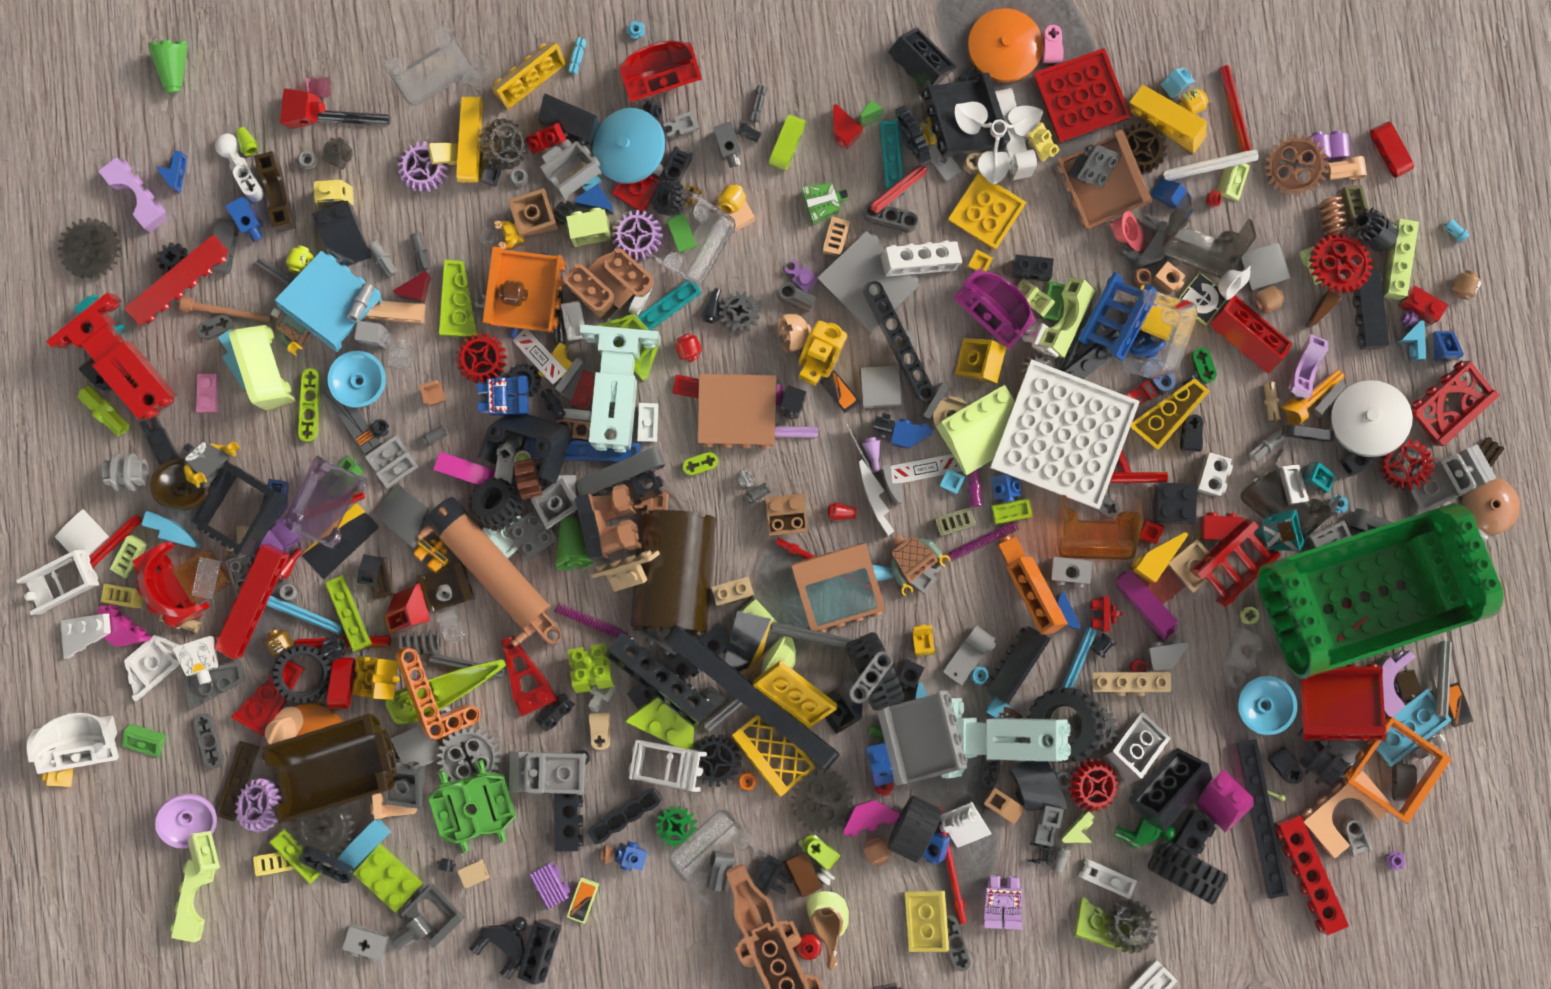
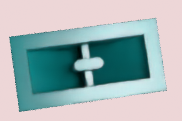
M1315 461L1308 464L1303 475V482L1323 492L1330 493L1336 475L1321 463Z

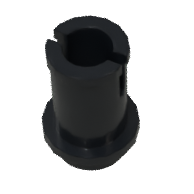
M741 123L737 130V133L740 134L739 136H744L757 143L762 132L747 126L748 123Z

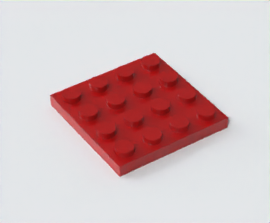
M1105 48L1034 72L1033 74L1059 144L1131 118Z

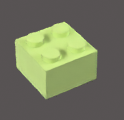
M593 208L587 213L578 211L571 213V216H566L570 238L575 247L612 240L608 217L604 209Z

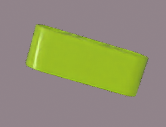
M788 114L770 157V165L787 171L805 128L806 120Z

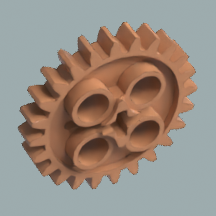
M1295 134L1293 140L1288 135L1286 142L1280 139V146L1273 145L1276 150L1275 152H1268L1272 157L1266 158L1270 165L1265 166V169L1270 170L1266 174L1267 177H1272L1269 183L1276 182L1274 189L1277 190L1281 187L1280 193L1283 194L1287 190L1288 196L1295 192L1296 197H1299L1300 191L1307 195V189L1314 192L1313 185L1321 186L1318 180H1325L1322 173H1328L1324 166L1329 165V162L1323 160L1328 155L1321 154L1325 148H1318L1319 141L1313 144V137L1306 140V135L1303 134L1301 139H1299V136ZM1293 149L1294 156L1291 159H1286L1285 153ZM1307 153H1313V160L1306 163L1304 156ZM1286 161L1289 163L1296 164L1298 161V163H1300L1301 165L1314 167V169L1308 170L1305 168L1297 167V169L1295 170L1293 166L1280 164V162ZM1284 168H1288L1290 171L1289 176L1286 178L1280 176V172ZM1308 172V179L1301 182L1299 180L1300 174Z

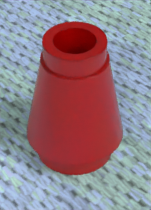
M834 502V504L829 503L828 519L837 521L856 518V508Z

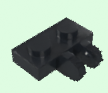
M768 853L752 881L766 896L770 888L785 895L786 890L773 883L776 878H779L786 884H791L792 880L779 873L784 862Z

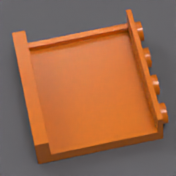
M492 247L483 323L493 326L554 333V328L557 329L558 327L556 311L560 309L561 298H558L559 291L563 289L561 272H565L566 261L563 260V257L561 255L552 256ZM506 280L522 282L525 289L528 290L527 301H523L521 306L505 305L502 303V299H499L500 285L504 284Z

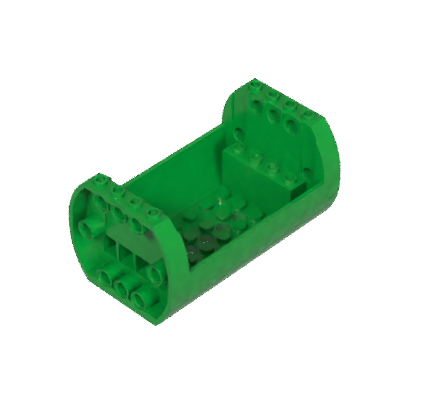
M1451 503L1264 564L1259 568L1257 577L1258 592L1285 664L1295 676L1301 679L1493 617L1500 612L1504 598V590L1474 516L1468 509L1457 503ZM1398 580H1401L1405 583V589L1403 591L1397 589L1396 582ZM1379 586L1386 588L1387 595L1385 597L1378 594ZM1361 592L1368 594V602L1365 603L1360 600ZM1343 598L1351 601L1350 608L1346 609L1341 605ZM1325 604L1332 607L1330 615L1325 614L1323 611ZM1365 616L1368 618V621H1365L1357 629L1351 628ZM1343 633L1344 638L1337 642V637Z

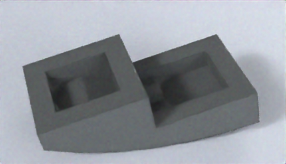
M1044 805L1032 842L1053 847L1056 829H1060L1064 809Z

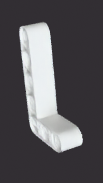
M1008 88L995 91L1004 120L1009 125H1012L1008 120V115L1011 110L1017 107L1013 90ZM1007 128L1011 140L1004 150L1010 159L1009 172L1011 179L1018 180L1031 177L1037 166L1035 152L1033 149L1027 151L1024 137L1018 136L1014 132V128Z

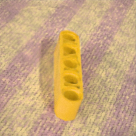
M462 96L457 157L458 182H478L483 112L482 97Z

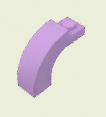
M1310 334L1293 368L1288 389L1297 397L1309 399L1312 395L1313 380L1322 359L1328 351V341Z
M1401 650L1393 656V659L1391 657H1384L1377 664L1378 666H1383L1385 717H1393L1405 707V704L1394 690V678L1401 668L1415 658L1411 651L1403 652Z

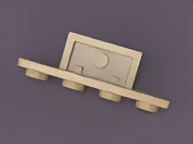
M647 550L638 557L634 554L625 558L624 561L618 559L611 562L608 566L606 564L599 565L595 568L596 571L591 574V577L593 579L606 575L614 592L642 584L647 581V578L640 564L653 560L660 553L658 550L654 552Z
M1093 672L1092 691L1114 692V696H1126V692H1133V696H1145V692H1171V673Z

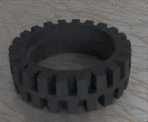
M306 644L293 645L281 652L274 661L272 680L277 691L287 700L296 703H307L308 701H314L317 697L319 698L327 690L331 677V665L319 649ZM298 655L311 656L317 660L321 668V678L318 684L305 692H295L289 689L282 677L283 668L287 661Z

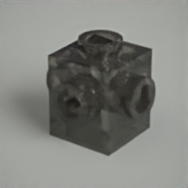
M331 137L329 142H326L324 145L322 159L326 163L344 170L346 163L352 158L353 149L348 145V141L340 137L338 139Z

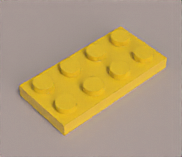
M781 660L753 681L755 688L808 728H811L837 709L836 702Z

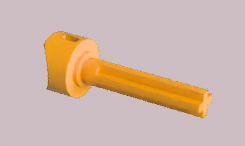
M1337 369L1312 390V395L1309 399L1303 397L1298 401L1291 398L1280 407L1285 411L1288 424L1299 426L1309 417L1307 409L1343 379L1344 374Z

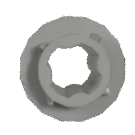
M129 453L125 458L122 454H115L111 460H104L102 465L103 482L107 486H112L116 492L124 491L125 487L129 491H136L140 485H147L146 483L149 478L148 464L146 460L138 459L136 454Z

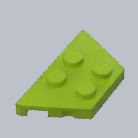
M635 314L596 325L649 330ZM619 342L616 347H622L624 343ZM641 344L640 358L635 359L634 371L643 381L648 378L659 346L655 345V348H646L644 344Z
M654 697L650 703L643 705L639 708V711L625 719L627 723L676 747L693 750L694 727L657 697Z

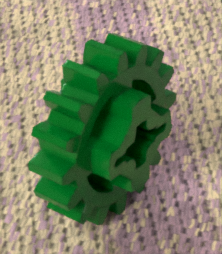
M673 805L670 806L669 812L664 809L665 815H659L658 818L661 822L656 823V826L660 827L656 834H662L659 840H667L665 845L667 846L669 843H672L673 848L677 844L683 848V842L690 844L689 837L695 838L696 835L692 832L698 830L694 826L698 821L692 820L694 813L688 814L687 807L684 811L681 810V805H678L676 810ZM673 814H682L684 817L675 818ZM665 820H667V822L669 823L668 829L666 831L664 830ZM673 822L676 824L681 823V831L678 829L674 831L672 829L674 826ZM689 822L690 830L687 834V832L685 831V825ZM677 835L681 839H672L670 836Z

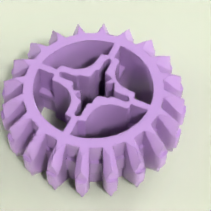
M424 141L421 146L419 142H416L415 148L409 145L410 151L403 150L405 156H399L402 162L397 163V166L401 168L398 170V174L402 175L400 179L402 182H406L405 185L407 187L412 186L413 191L419 189L423 193L426 188L428 192H431L432 186L437 189L438 186L436 184L438 182L441 185L444 183L441 178H447L444 172L449 171V168L445 166L447 163L437 164L436 172L432 176L431 171L436 165L431 164L430 157L421 158L419 156L429 154L428 144ZM415 159V164L409 171L410 164ZM420 161L425 165L427 173L422 170ZM425 176L427 179L416 180L414 177Z
M639 210L635 211V215L628 211L629 217L626 218L622 214L623 221L617 219L616 223L619 226L612 227L616 231L611 233V236L616 238L612 243L617 245L615 249H622L631 258L634 256L635 261L639 260V256L644 261L646 260V254L649 257L653 256L651 250L654 252L658 251L655 245L661 246V241L657 239L663 238V235L658 233L662 231V228L657 226L659 224L658 220L652 221L654 218L652 214L647 217L646 211H643L642 215H640ZM640 222L648 225L652 233L642 230ZM634 223L633 228L631 230H625V232H623L628 225ZM638 229L640 236H638L636 243L634 236L636 235ZM622 239L632 241L634 249L624 245ZM651 239L647 246L640 249L642 242Z
M263 778L246 783V789H241L242 794L237 796L239 801L235 804L238 806L235 813L239 814L236 819L240 821V825L254 832L268 831V828L274 827V822H278L274 815V805L282 804V796L279 795L281 792L280 786L272 780Z

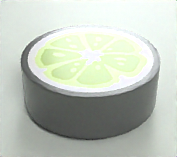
M520 450L514 455L513 463L531 459L533 456L526 450Z

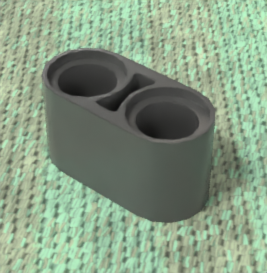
M1394 764L1392 767V799L1394 801H1406L1417 785V768L1414 764Z

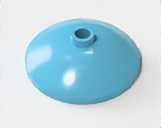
M350 351L339 356L331 365L328 373V386L334 398L341 404L352 408H361L374 403L381 396L386 385V373L383 365L375 356L364 351ZM361 378L363 382L358 385L357 380Z
M1261 676L1252 679L1242 688L1238 697V712L1243 723L1252 731L1263 735H1274L1284 731L1292 724L1297 713V700L1293 690L1286 682L1272 676ZM1262 702L1267 704L1265 709L1261 707Z

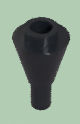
M714 288L712 298L701 313V317L707 323L713 324L719 321L721 290L718 288Z

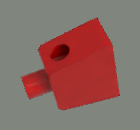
M284 88L280 124L290 129L315 124L318 113L325 112L324 102H319V97L310 92Z

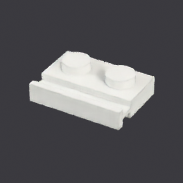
M1155 959L1129 988L1171 989L1177 980Z

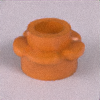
M749 771L741 774L738 778L739 787L742 790H753L755 784H757V777Z

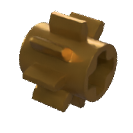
M686 183V193L684 195H690L693 192L694 197L688 198L687 196V199H684L686 202L685 207L689 204L695 207L697 201H702L698 196L702 194V190H696V184L689 186Z

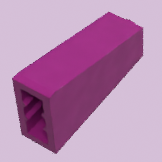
M1131 569L1127 573L1125 571L1116 578V587L1162 642L1177 631L1178 620Z

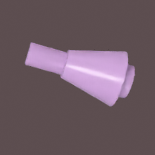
M876 437L865 438V442L862 445L869 461H871L873 473L880 472L878 462L880 440H876Z

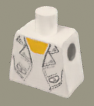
M212 636L173 648L185 675H197L200 685L211 682L209 671L218 668L217 651L214 649L216 645L215 637Z

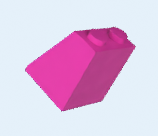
M1223 769L1208 784L1197 806L1226 833L1253 807V797Z

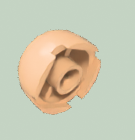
M781 315L778 319L779 336L782 334L784 342H780L783 350L788 353L802 349L811 332L810 325L800 315Z

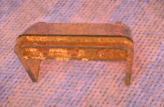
M1062 495L1058 524V552L1060 556L1086 559H1132L1136 555L1144 521L1141 499L1136 498L1134 511L1119 513L1116 517V522L1078 520V513L1073 509H1068L1067 496Z

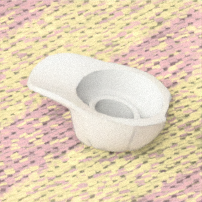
M1251 266L1242 271L1228 270L1218 280L1219 292L1226 300L1231 299L1248 282Z

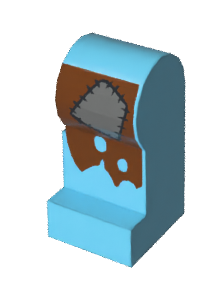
M996 697L992 698L984 711L994 718H1024Z

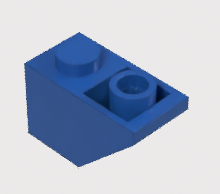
M907 419L896 420L890 445L910 449L931 436L933 429H930V425L923 423L913 425Z

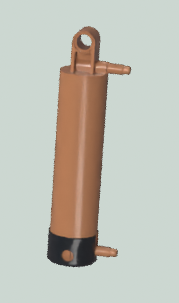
M449 497L437 505L425 518L427 526L416 537L421 540L433 531L523 630L511 642L514 646L530 637L535 631L548 645L558 644L561 639V631L546 615V612L551 607L484 533L454 497ZM550 631H554L558 634V638L553 641L549 640L547 634Z

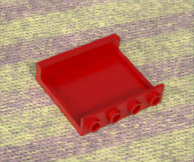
M1348 664L1345 667H1338L1301 679L1303 740H1386L1383 666L1368 664L1366 666Z

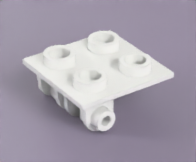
M972 802L941 815L940 821L942 824L939 826L940 830L949 833L957 848L991 835L990 830Z

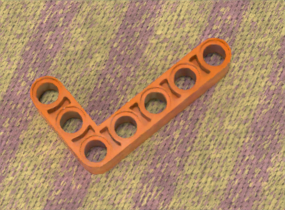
M406 647L400 648L397 651L396 660L424 735L432 739H439L472 725L480 719L479 709L467 704L440 715L418 653L414 649ZM409 651L411 658L405 662L404 654ZM413 670H416L417 677L411 680L410 674ZM423 688L424 694L421 698H418L417 691ZM427 706H429L430 713L429 715L424 716L423 711ZM471 709L472 716L467 719L466 712ZM454 717L455 722L449 727L448 720ZM436 724L437 730L434 734H431L430 728Z

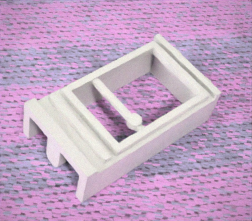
M74 550L16 580L17 584L26 583L30 592L24 594V597L27 601H34L37 607L30 611L31 615L43 614L99 585L97 574L92 569L90 558L85 553V550ZM75 561L84 584L64 594L58 580V573H55V570ZM49 573H52V578H54L61 596L53 599L44 578Z
M635 740L632 747V763H630L628 768L629 779L692 792L700 791V787H695L696 777L701 776L703 773V769L698 767L700 756H706L707 752L645 740ZM646 747L669 751L664 780L641 776ZM673 752L681 754L677 782L668 781Z

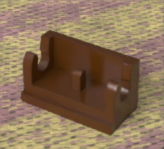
M806 852L799 853L783 861L800 897L804 898L822 888Z

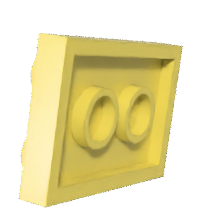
M906 891L909 952L949 951L945 891Z

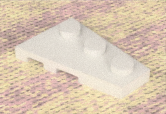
M109 614L61 620L64 659H70L78 651L86 649V646L95 643L110 634Z

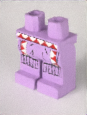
M989 875L984 893L982 921L984 928L1002 929L1003 926L1004 929L1022 930V889L1018 876H1007V886H1000V876Z

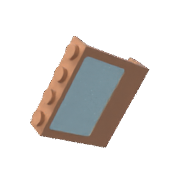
M865 542L791 564L810 630L823 633L827 631L826 628L834 626V628L845 626L847 621L859 622L864 620V616L871 615V617L881 615L883 610H886Z

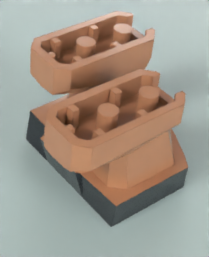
M625 484L615 486L611 496L593 497L587 493L575 498L589 559L593 561L609 560L608 555L620 549L626 548L633 551L642 548L641 543L636 541L639 540L638 528L633 521H621L618 526L607 527L606 522L616 518L636 514V509L632 507L631 490Z

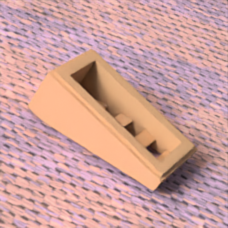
M832 217L822 251L823 254L835 257L841 256L850 221ZM834 223L845 225V228L835 227ZM832 230L843 232V235L834 234ZM834 237L841 239V242L830 240V238ZM829 244L837 245V246H839V249L833 248V247H829L828 245H829Z

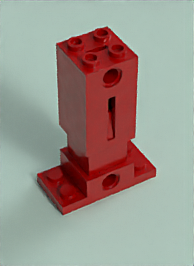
M107 292L50 337L46 343L51 348L66 349L72 344L76 347L84 348L96 362L92 366L138 419H152L160 414L159 410L164 406L167 408L175 402L173 398L177 394L132 342L125 341L113 328L117 324L107 312L111 313L119 307L118 303L122 300L116 294ZM151 396H153V398H154V401H153L152 404H151V402H150Z

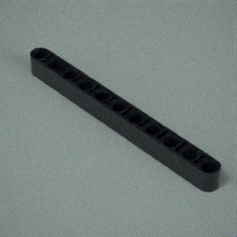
M676 624L664 640L824 769L828 770L840 756L832 746L755 688L751 681L682 626Z

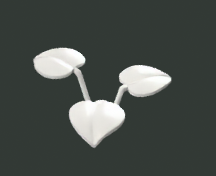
M968 102L956 104L955 106L956 121L965 133L977 134L981 126L984 128L989 127L991 135L996 138L994 152H984L978 160L980 173L991 184L1000 182L1010 167L1008 154L1005 152L997 153L999 140L1004 136L1007 128H1014V132L1018 136L1028 137L1027 134L1035 129L1043 114V110L1037 107L1019 106L1011 110L1008 115V120L1012 125L1000 119L994 121L993 124H984L988 113L982 104Z

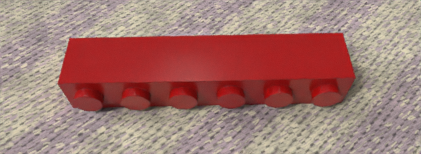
M213 234L124 309L140 326L145 322L147 324L151 323L157 318L154 315L159 310L163 313L171 306L169 302L173 298L177 301L185 294L183 292L184 289L187 287L192 289L199 283L197 279L201 275L204 278L213 271L211 267L216 263L219 266L228 258L225 255L230 251Z
M271 544L261 545L257 549L254 563L247 570L248 576L239 588L240 593L232 603L231 613L224 620V628L216 638L215 650L232 659L243 657L290 554Z

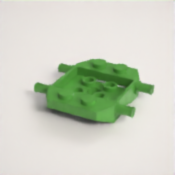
M483 760L475 762L478 774L455 781H448L445 770L437 772L440 779L439 787L428 797L440 838L453 843H459L461 853L470 851L467 840L479 835L497 833L499 843L507 841L504 829L516 817L505 775L487 771ZM483 785H486L496 821H493ZM473 804L476 806L477 811L470 813L467 811L466 806Z

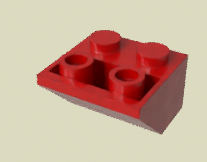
M415 584L394 594L384 615L389 634L409 630L430 621L420 584Z

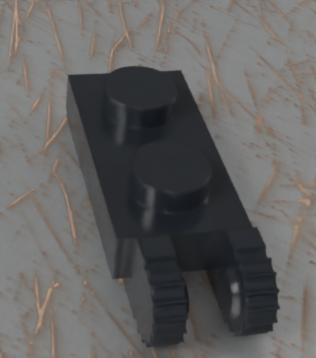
M157 416L151 419L157 429L154 432L151 431L145 420L140 422L146 434L145 437L160 466L167 461L180 459L166 429L162 427Z

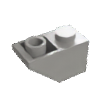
M1176 639L1170 640L1169 645H1163L1162 642L1151 643V647L1146 648L1149 670L1157 671L1173 668L1189 646L1188 642Z

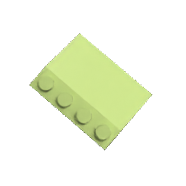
M1005 385L941 421L936 426L965 475L992 461L1015 402Z

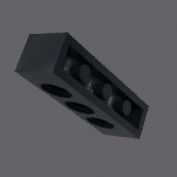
M554 793L555 852L579 851L580 846L584 845V836L580 834V827H583V815H580V807H583V795L573 794V796L568 797L565 793ZM566 806H571L574 809L573 816L565 814L564 809ZM566 826L573 827L574 834L572 836L566 835L564 831Z

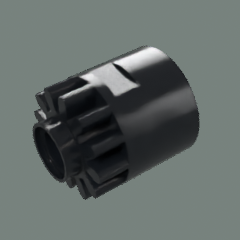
M1373 207L1370 211L1365 208L1363 213L1359 212L1356 219H1353L1355 225L1351 226V229L1354 230L1352 234L1376 252L1387 250L1397 240L1399 234L1397 225Z

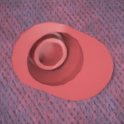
M1130 211L1124 212L1122 217L1110 223L1117 241L1129 243L1137 252L1145 249V232Z

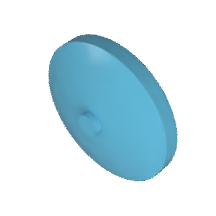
M638 108L621 109L608 116L599 126L593 142V156L600 163V171L609 179L622 184L636 183L651 175L660 164L665 150V136L660 123L648 112Z

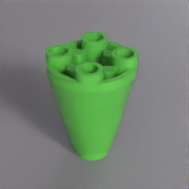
M172 40L149 42V52L165 92H181L180 87L183 84L188 52L187 41H176V44L172 43Z

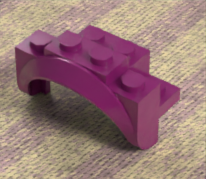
M982 268L977 269L963 283L964 286L953 297L1008 349L1038 320L1033 316L1026 297L1015 285L997 274L984 271Z

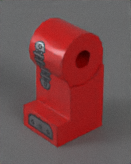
M1146 381L1125 396L1138 400V406L1154 398L1157 393L1150 382Z

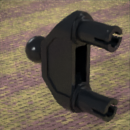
M521 916L516 917L512 922V928L508 925L483 926L479 930L480 935L469 949L473 951L478 945L474 953L479 955L488 942L495 944L510 958L499 972L503 976L509 970L504 978L510 980L514 972L521 966L525 953L523 937L518 932H523L527 928V920Z

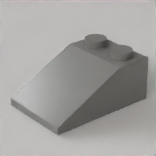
M1142 711L1113 741L1114 743L1109 746L1101 758L1131 784L1142 779L1170 737Z

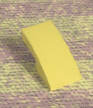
M432 143L427 146L431 164L447 163V165H457L458 144Z

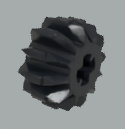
M169 242L168 247L162 245L163 251H157L161 256L156 258V260L160 263L159 268L165 269L167 273L188 256L186 254L188 250L185 247L182 248L180 243L175 245L173 242Z

